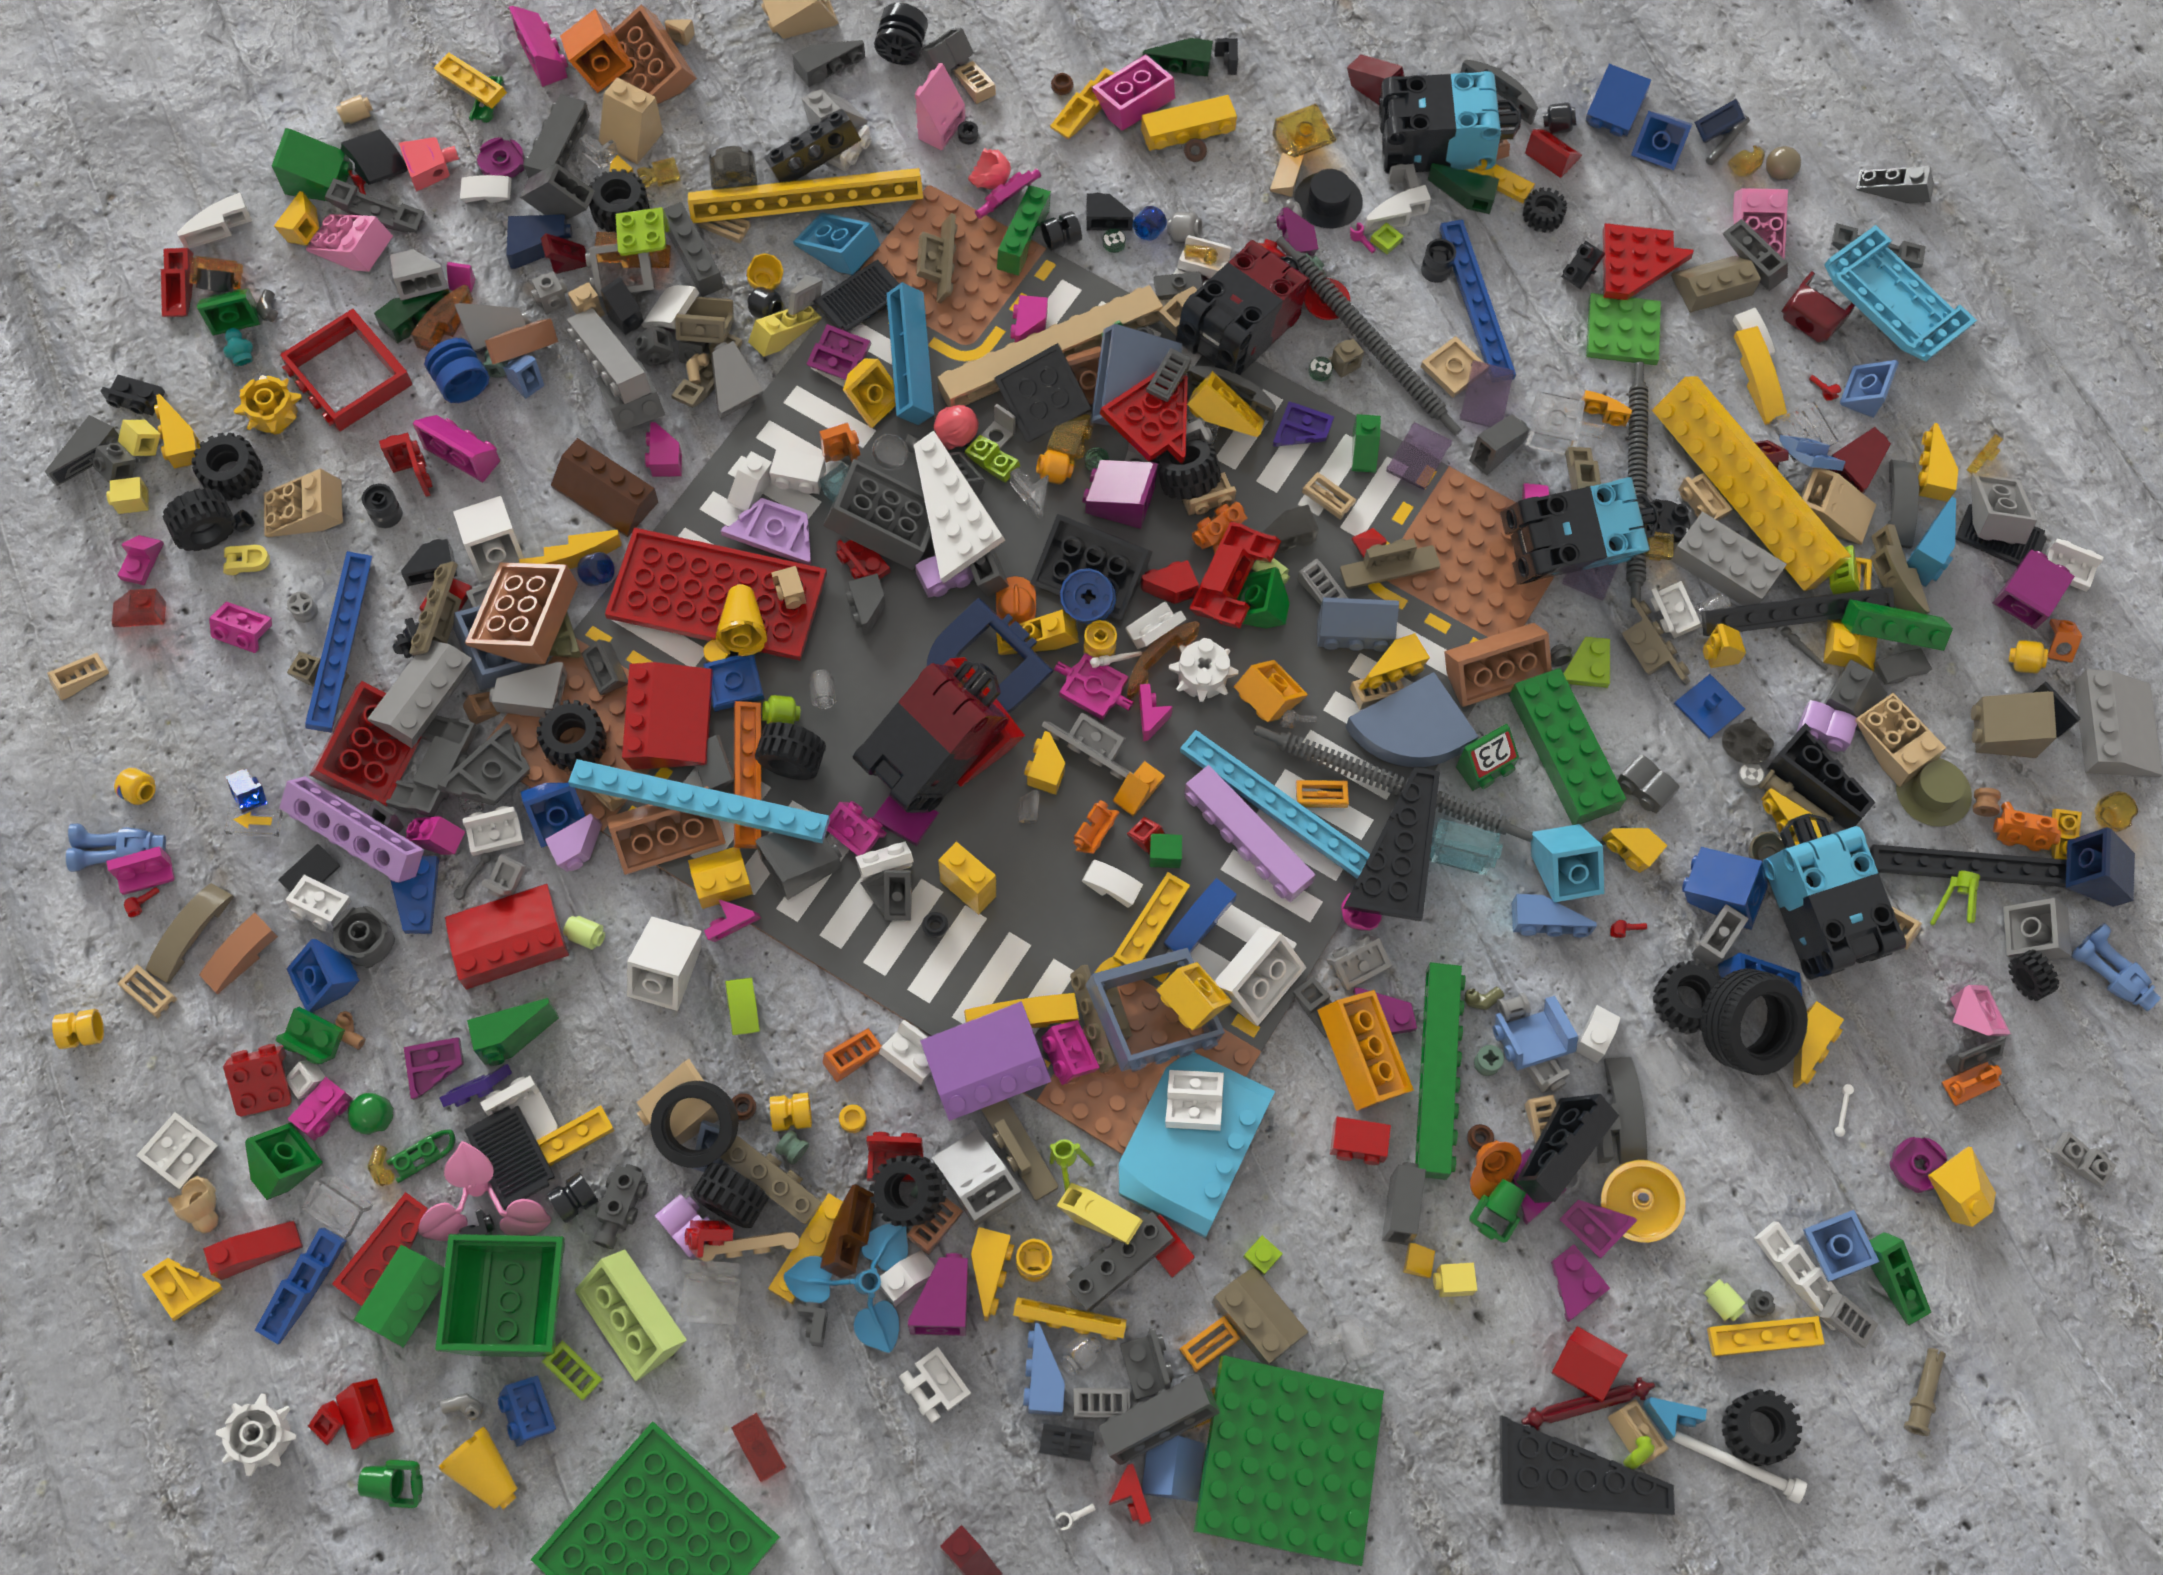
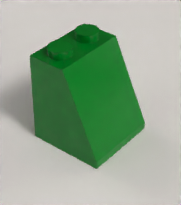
M289 128L284 130L271 165L285 195L296 196L301 191L308 199L327 201L325 200V195L334 178L347 182L348 176H350L349 171L352 170L353 172L352 162H350L349 157L341 149Z

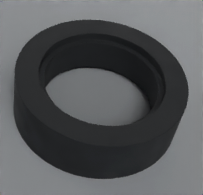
M689 1081L676 1086L659 1099L652 1112L650 1128L657 1149L667 1160L681 1167L698 1168L713 1163L729 1150L737 1136L739 1121L736 1107L725 1091L709 1082ZM687 1098L701 1099L711 1105L717 1113L720 1130L716 1141L711 1147L703 1150H692L681 1145L673 1136L670 1128V1116L673 1108L680 1100Z

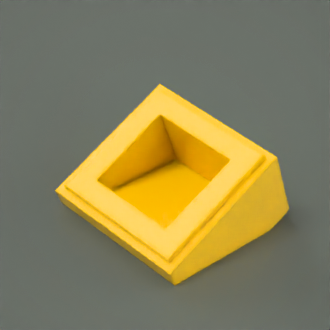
M1410 1242L1407 1246L1403 1273L1431 1278L1435 1251Z

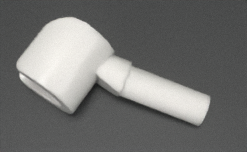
M1090 1504L1071 1514L1066 1512L1059 1513L1056 1520L1065 1515L1069 1518L1068 1526L1060 1530H1070L1075 1521L1096 1510L1094 1505Z

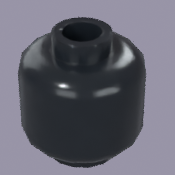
M1568 102L1551 104L1548 106V113L1543 114L1544 128L1549 127L1551 134L1571 132L1573 126H1576L1575 107H1571V104Z
M758 287L748 296L749 312L757 318H763L783 311L782 298L778 292L765 287Z

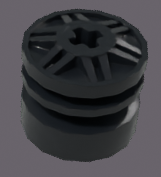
M897 2L889 4L884 8L874 41L875 51L880 57L893 64H913L918 60L921 53L920 50L928 28L927 17L918 8L907 3Z

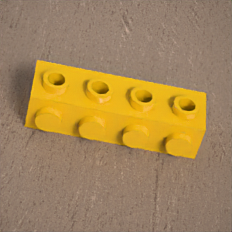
M1224 95L1144 114L1141 119V132L1149 151L1163 149L1176 144H1185L1194 138L1206 139L1210 136L1235 131L1237 115L1229 95Z

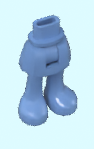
M70 824L68 838L72 848H68L66 851V865L70 872H77L89 865L106 863L108 860L158 846L165 851L166 836L154 835L153 832L129 827L121 828L115 833L91 834L88 833L82 824ZM116 846L114 850L85 851V849Z
M2103 923L2071 953L2072 958L2078 962L2085 963L2101 974L2109 982L2107 990L2125 1001L2132 1002L2134 1005L2139 1004L2146 1011H2149L2157 1004L2161 997L2153 990L2155 986L2153 984L2150 985L2152 981L2137 962L2131 963L2108 943L2111 929L2107 924ZM2096 952L2110 962L2119 972L2117 973L2107 965Z

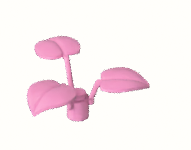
M462 1141L444 1168L445 1179L453 1186L463 1188L460 1204L456 1210L449 1203L434 1205L421 1218L418 1231L424 1238L448 1241L449 1234H457L461 1228L468 1225L467 1218L460 1214L464 1209L468 1195L478 1197L488 1191L498 1213L504 1217L500 1221V1229L507 1235H535L545 1229L552 1219L539 1203L529 1199L516 1200L508 1205L507 1211L503 1210L491 1183H488L494 1173L492 1163L478 1149Z

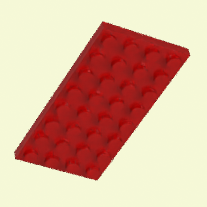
M634 527L605 616L606 619L702 640H716V632L728 592L732 587L742 584L752 588L766 629L767 642H765L764 648L760 652L801 661L826 579L827 570L825 568ZM796 566L806 603L801 604L795 609H788L784 600L779 601L771 573Z

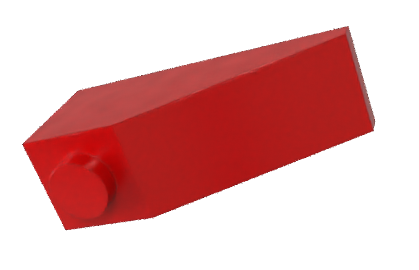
M290 1221L233 1236L205 1247L203 1250L211 1275L222 1281L300 1249L303 1245L295 1221Z

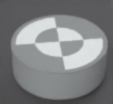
M1754 762L1744 763L1737 772L1738 782L1748 789L1758 787L1765 776L1763 768Z

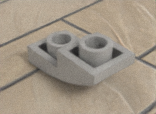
M2070 1131L2062 1133L2050 1152L2068 1168L2099 1187L2105 1186L2117 1166L2097 1148L2089 1149Z

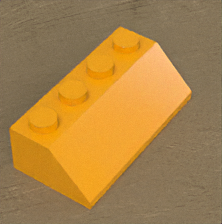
M1375 990L1336 1000L1317 1010L1356 1111L1414 1091Z

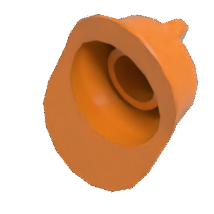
M1013 576L1006 578L1009 587L996 592L997 615L1003 619L1009 614L1013 618L1012 622L1008 624L1009 626L1015 621L1020 624L1035 619L1036 592L1034 586L1023 577Z
M1495 1140L1483 1145L1478 1150L1476 1167L1470 1179V1189L1477 1199L1480 1200L1483 1195L1489 1197L1502 1179L1511 1183L1521 1164V1153L1517 1146L1513 1143Z

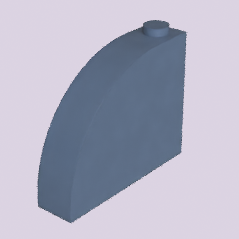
M1118 324L1105 328L1103 330L1091 422L1110 425L1100 415V409L1155 373L1171 348L1181 352L1182 343Z
M1434 672L1350 716L1345 727L1353 739L1366 751L1386 762L1405 767H1427L1444 763L1462 754L1464 747L1479 738Z

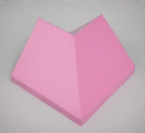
M1968 985L1950 998L1956 1010L1953 1023L1988 1036H2007L2011 1034L1988 986Z

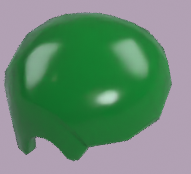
M361 1094L348 1106L347 1120L350 1127L356 1132L371 1135L374 1132L385 1131L393 1120L394 1108L389 1099L378 1094Z

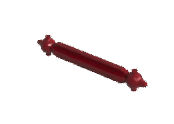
M1638 1377L1633 1386L1624 1384L1610 1388L1603 1403L1586 1395L1547 1406L1541 1412L1537 1411L1536 1407H1532L1527 1417L1521 1420L1522 1425H1530L1536 1430H1540L1543 1422H1558L1631 1401L1635 1396L1640 1397V1400H1645L1649 1391L1655 1387V1384L1647 1383L1641 1377Z

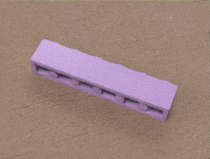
M1209 765L1186 783L1184 794L1188 803L1193 807L1197 806L1203 812L1204 819L1209 824H1214L1220 830L1222 838L1236 846L1242 859L1250 861L1256 867L1257 874L1262 879H1267L1273 885V889L1279 897L1286 898L1291 902L1313 883L1316 874Z

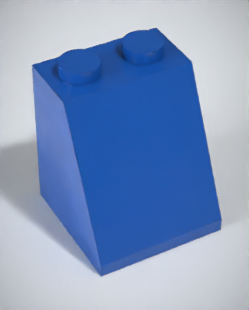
M1609 63L1587 112L1586 121L1589 122L1588 124L1598 129L1601 127L1609 129L1611 134L1622 137V135L1628 136L1647 96L1651 79Z
M1701 847L1698 856L1695 855L1692 859L1690 876L1684 879L1682 885V892L1685 893L1687 903L1714 915H1717L1727 904L1749 918L1743 928L1752 930L1768 888L1763 862Z

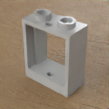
M617 243L589 247V253H585L587 267H592L593 277H590V285L596 291L598 297L602 296L600 290L603 287L597 254L618 251ZM649 252L640 253L638 255L643 284L627 285L626 287L630 292L653 290L655 288Z

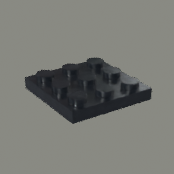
M1059 343L994 377L1027 443L1092 409Z

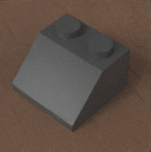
M1850 660L1841 671L1824 704L1832 707L1834 710L1849 713L1857 718L1885 699L1888 694L1872 670ZM1857 725L1856 730L1861 732L1860 728Z

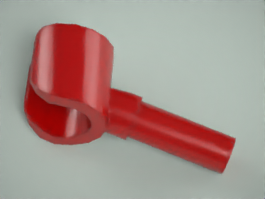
M350 170L349 174L353 184L357 186L359 193L366 195L364 189L366 182L359 175H354L352 170Z
M1814 375L1810 376L1809 380L1822 390L1825 400L1831 401L1839 398L1837 393L1841 392V388L1838 384L1828 386Z
M155 887L138 898H127L124 901V908L128 916L132 918L142 913L140 904L145 903V901L160 892L159 889Z
M1618 920L1611 925L1610 935L1614 938L1626 937V930H1647V924H1631L1625 920Z

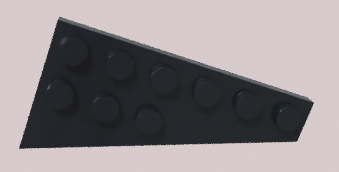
M1414 767L1343 909L1422 921L1440 771Z
M1503 1415L1500 1416V1505L1675 1515L1673 1484L1641 1471L1638 1472L1625 1467L1621 1463L1598 1456L1594 1452L1557 1437H1551L1530 1426L1514 1422Z

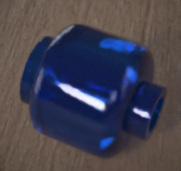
M1155 206L1144 207L1133 220V228L1136 235L1146 241L1156 239L1167 226L1165 214Z
M596 552L585 555L579 560L577 573L585 585L594 587L611 581L615 573V567L612 559L606 553Z

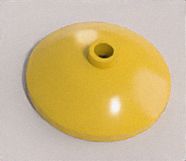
M1650 1160L1626 1162L1614 1169L1604 1182L1601 1192V1207L1637 1219L1632 1227L1623 1235L1624 1238L1631 1241L1648 1243L1664 1239L1676 1230L1685 1213V1193L1680 1181L1672 1171L1657 1162ZM1646 1193L1649 1198L1646 1201H1641L1638 1195Z

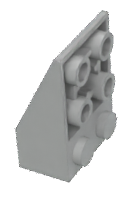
M978 1129L931 1158L939 1167V1172L943 1173L944 1180L974 1227L1021 1198V1189Z

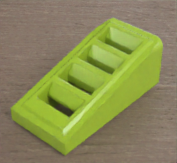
M1853 545L1844 547L1852 557L1829 576V585L1833 594L1859 591V579Z
M563 1340L555 1347L554 1354L547 1355L541 1361L581 1401L603 1380ZM565 1351L568 1355L555 1367L552 1362ZM573 1359L576 1363L563 1374L560 1370ZM581 1367L584 1371L571 1382L569 1378ZM589 1374L592 1379L580 1391L577 1386Z

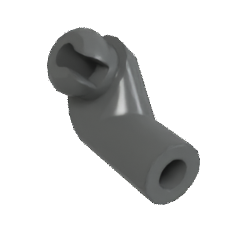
M264 289L257 303L256 310L262 319L274 322L278 316L277 310L272 309L271 306L275 294L270 290Z

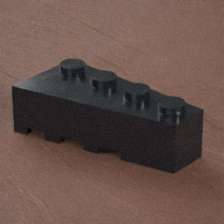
M1805 723L1778 753L1767 769L1769 771L1773 769L1775 775L1786 783L1791 782L1796 792L1830 816H1833V820L1844 829L1854 827L1876 802L1854 777L1849 778L1843 771L1844 766L1838 759L1834 761L1825 750V744L1820 739L1817 741L1812 736L1810 727Z
M1601 1094L1560 1098L1516 1182L1535 1203L1556 1202L1617 1120L1619 1114Z

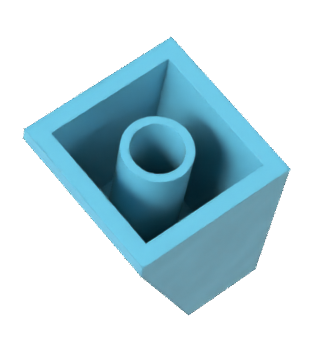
M1580 824L1533 832L1531 857L1554 902L1604 894L1603 845Z

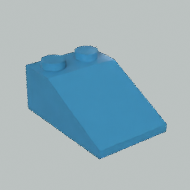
M823 212L793 241L796 247L828 267L849 275L857 272L861 265L881 245L870 223Z
M1954 497L1949 499L1907 560L1908 568L1917 569L1921 585L1924 587L1931 580L1936 582L1953 560L1950 554L1955 548L1956 498Z

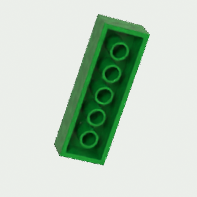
M1561 668L1515 683L1509 695L1511 702L1572 825H1581L1619 811L1626 801V797Z

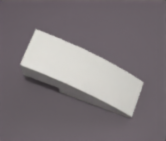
M1426 185L1401 192L1376 207L1366 217L1364 234L1376 232L1386 222L1393 228L1408 226L1410 217L1427 214L1431 198Z
M237 193L199 212L177 234L184 248L191 249L232 236L229 228L251 222L252 219L241 193Z

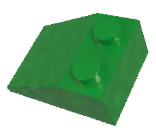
M549 998L469 1019L467 1023L473 1050L484 1065L497 1066L503 1064L506 1059L515 1056L558 1020L559 1016Z

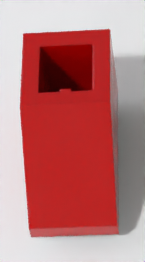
M1186 560L1183 562H1173L1159 570L1152 569L1147 571L1141 577L1140 587L1143 592L1176 604L1194 598L1199 589V584L1189 561Z

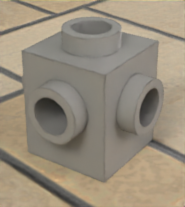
M554 271L532 279L534 290H531L532 296L536 304L541 303L546 314L568 305L564 293L568 292L562 278L557 279Z

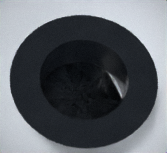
M1324 169L1306 177L1298 185L1294 196V201L1298 202L1301 207L1302 217L1309 223L1322 228H1339L1350 224L1360 214L1363 204L1362 194L1358 186L1345 173L1336 169Z

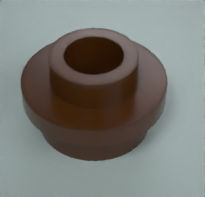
M1194 138L1186 143L1184 154L1188 160L1199 162L1206 156L1207 147L1202 140ZM1198 146L1200 149L1199 154H1192L1191 148Z
M741 1093L731 1099L736 1107L739 1121H746L754 1116L757 1105L751 1095ZM741 1104L748 1105V1109L744 1112H740L738 1107Z
M1477 1124L1468 1131L1467 1142L1472 1149L1478 1151L1483 1145L1494 1142V1133L1488 1126ZM1476 1135H1482L1485 1141L1483 1143L1478 1142Z

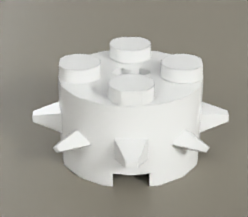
M1203 638L1187 647L1180 645L1179 648L1182 652L1180 661L1169 665V670L1177 673L1179 677L1177 691L1184 690L1192 697L1197 695L1199 702H1204L1206 696L1211 698L1219 693L1227 695L1228 692L1225 687L1227 678L1238 675V670L1230 666L1228 656L1230 649L1224 650V648L1208 638Z
M260 1394L253 1405L245 1404L241 1407L234 1403L232 1405L233 1413L225 1422L226 1427L216 1430V1435L224 1438L222 1443L227 1452L222 1462L225 1464L237 1460L244 1463L246 1476H252L257 1467L271 1463L277 1467L280 1466L281 1455L286 1451L291 1441L296 1440L297 1437L296 1434L290 1432V1426L286 1419L290 1407L286 1406L279 1410L269 1407L266 1394ZM260 1430L259 1437L254 1440L257 1437L255 1432Z

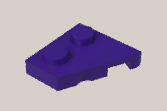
M1289 401L1274 438L1273 446L1324 442L1331 429L1334 416Z
M505 1064L488 1075L483 1074L451 1089L439 1097L443 1107L451 1104L459 1107L471 1101L470 1097L477 1094L478 1098H481L493 1092L492 1087L512 1074L509 1065Z

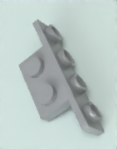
M1085 713L1079 715L1070 733L1049 721L1043 722L1042 727L1046 728L1047 732H1050L1052 738L1058 741L1060 738L1068 742L1067 747L1079 754L1083 751L1090 755L1088 760L1100 767L1104 764L1111 768L1110 773L1113 776L1123 780L1131 772L1114 761L1126 738Z

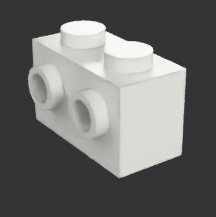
M777 448L769 472L771 484L780 489L789 488L799 490L805 494H820L826 473L825 457Z

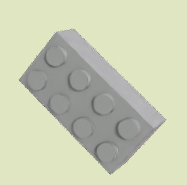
M1703 511L1677 545L1670 558L1671 561L1742 606L1761 603L1787 565Z

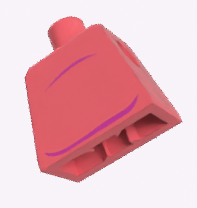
M435 137L399 143L416 191H420L448 178L450 173L446 163L459 160L455 146L441 150Z

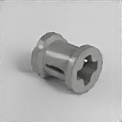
M1519 993L1518 997L1508 1000L1502 998L1497 1000L1498 1013L1502 1014L1506 1022L1516 1016H1530V1004L1524 993Z

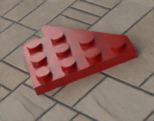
M1605 223L1603 227V252L1606 253L1603 257V298L1628 300L1689 261L1693 256L1694 250L1675 248L1674 231Z
M1153 373L1100 409V415L1149 462L1166 450L1180 463L1184 462L1186 455L1188 377L1186 375L1168 402L1146 392L1149 383L1155 375ZM1157 383V386L1168 391V388Z

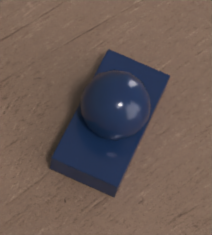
M1734 99L1694 123L1703 142L1707 143L1721 134L1730 132L1735 126L1747 119L1739 101Z

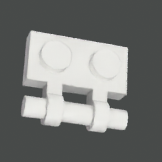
M939 1347L915 1363V1366L921 1373L917 1377L913 1378L908 1370L899 1376L905 1385L903 1387L905 1392L913 1396L920 1406L918 1410L922 1416L926 1415L932 1424L941 1418L935 1409L940 1403L949 1412L971 1395V1392ZM926 1382L936 1394L930 1399L927 1398L920 1388Z

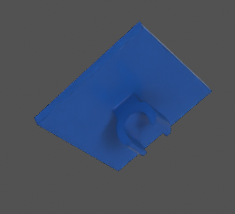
M1711 674L1674 703L1708 739L1745 711V708Z

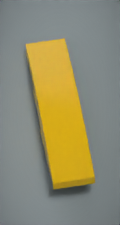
M1104 68L1094 81L1090 80L1081 93L1076 92L1050 125V128L1068 140L1080 131L1102 109L1092 87L1114 73Z
M1758 326L1736 331L1733 337L1742 354L1740 363L1749 379L1746 386L1764 424L1768 425L1786 420L1788 414L1783 393L1771 356Z
M618 530L568 535L567 545L543 547L544 556L519 559V563L567 565L569 569H573L621 547L622 541Z
M1075 993L1018 999L964 1010L965 1021L968 1022L1022 1001L1032 1028L1048 1027L1050 1024L1066 1023L1079 1019Z

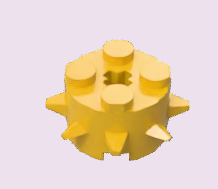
M263 375L257 381L255 379L250 380L243 389H240L241 405L234 409V413L247 416L249 420L248 430L255 427L259 431L273 435L281 434L296 419L298 409L295 403L302 399V395L289 392L287 388L288 378L281 381L279 378L265 377Z

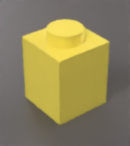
M123 420L118 442L132 456H155L161 434L146 420Z
M140 477L110 480V490L106 493L107 501L118 514L149 510L148 488Z
M1474 1263L1441 1264L1436 1269V1273H1433V1285L1435 1290H1439V1297L1472 1296L1477 1291Z

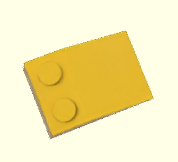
M1213 371L1192 392L1187 404L1190 412L1197 418L1201 417L1206 422L1254 437H1258L1261 434L1265 422L1252 407Z

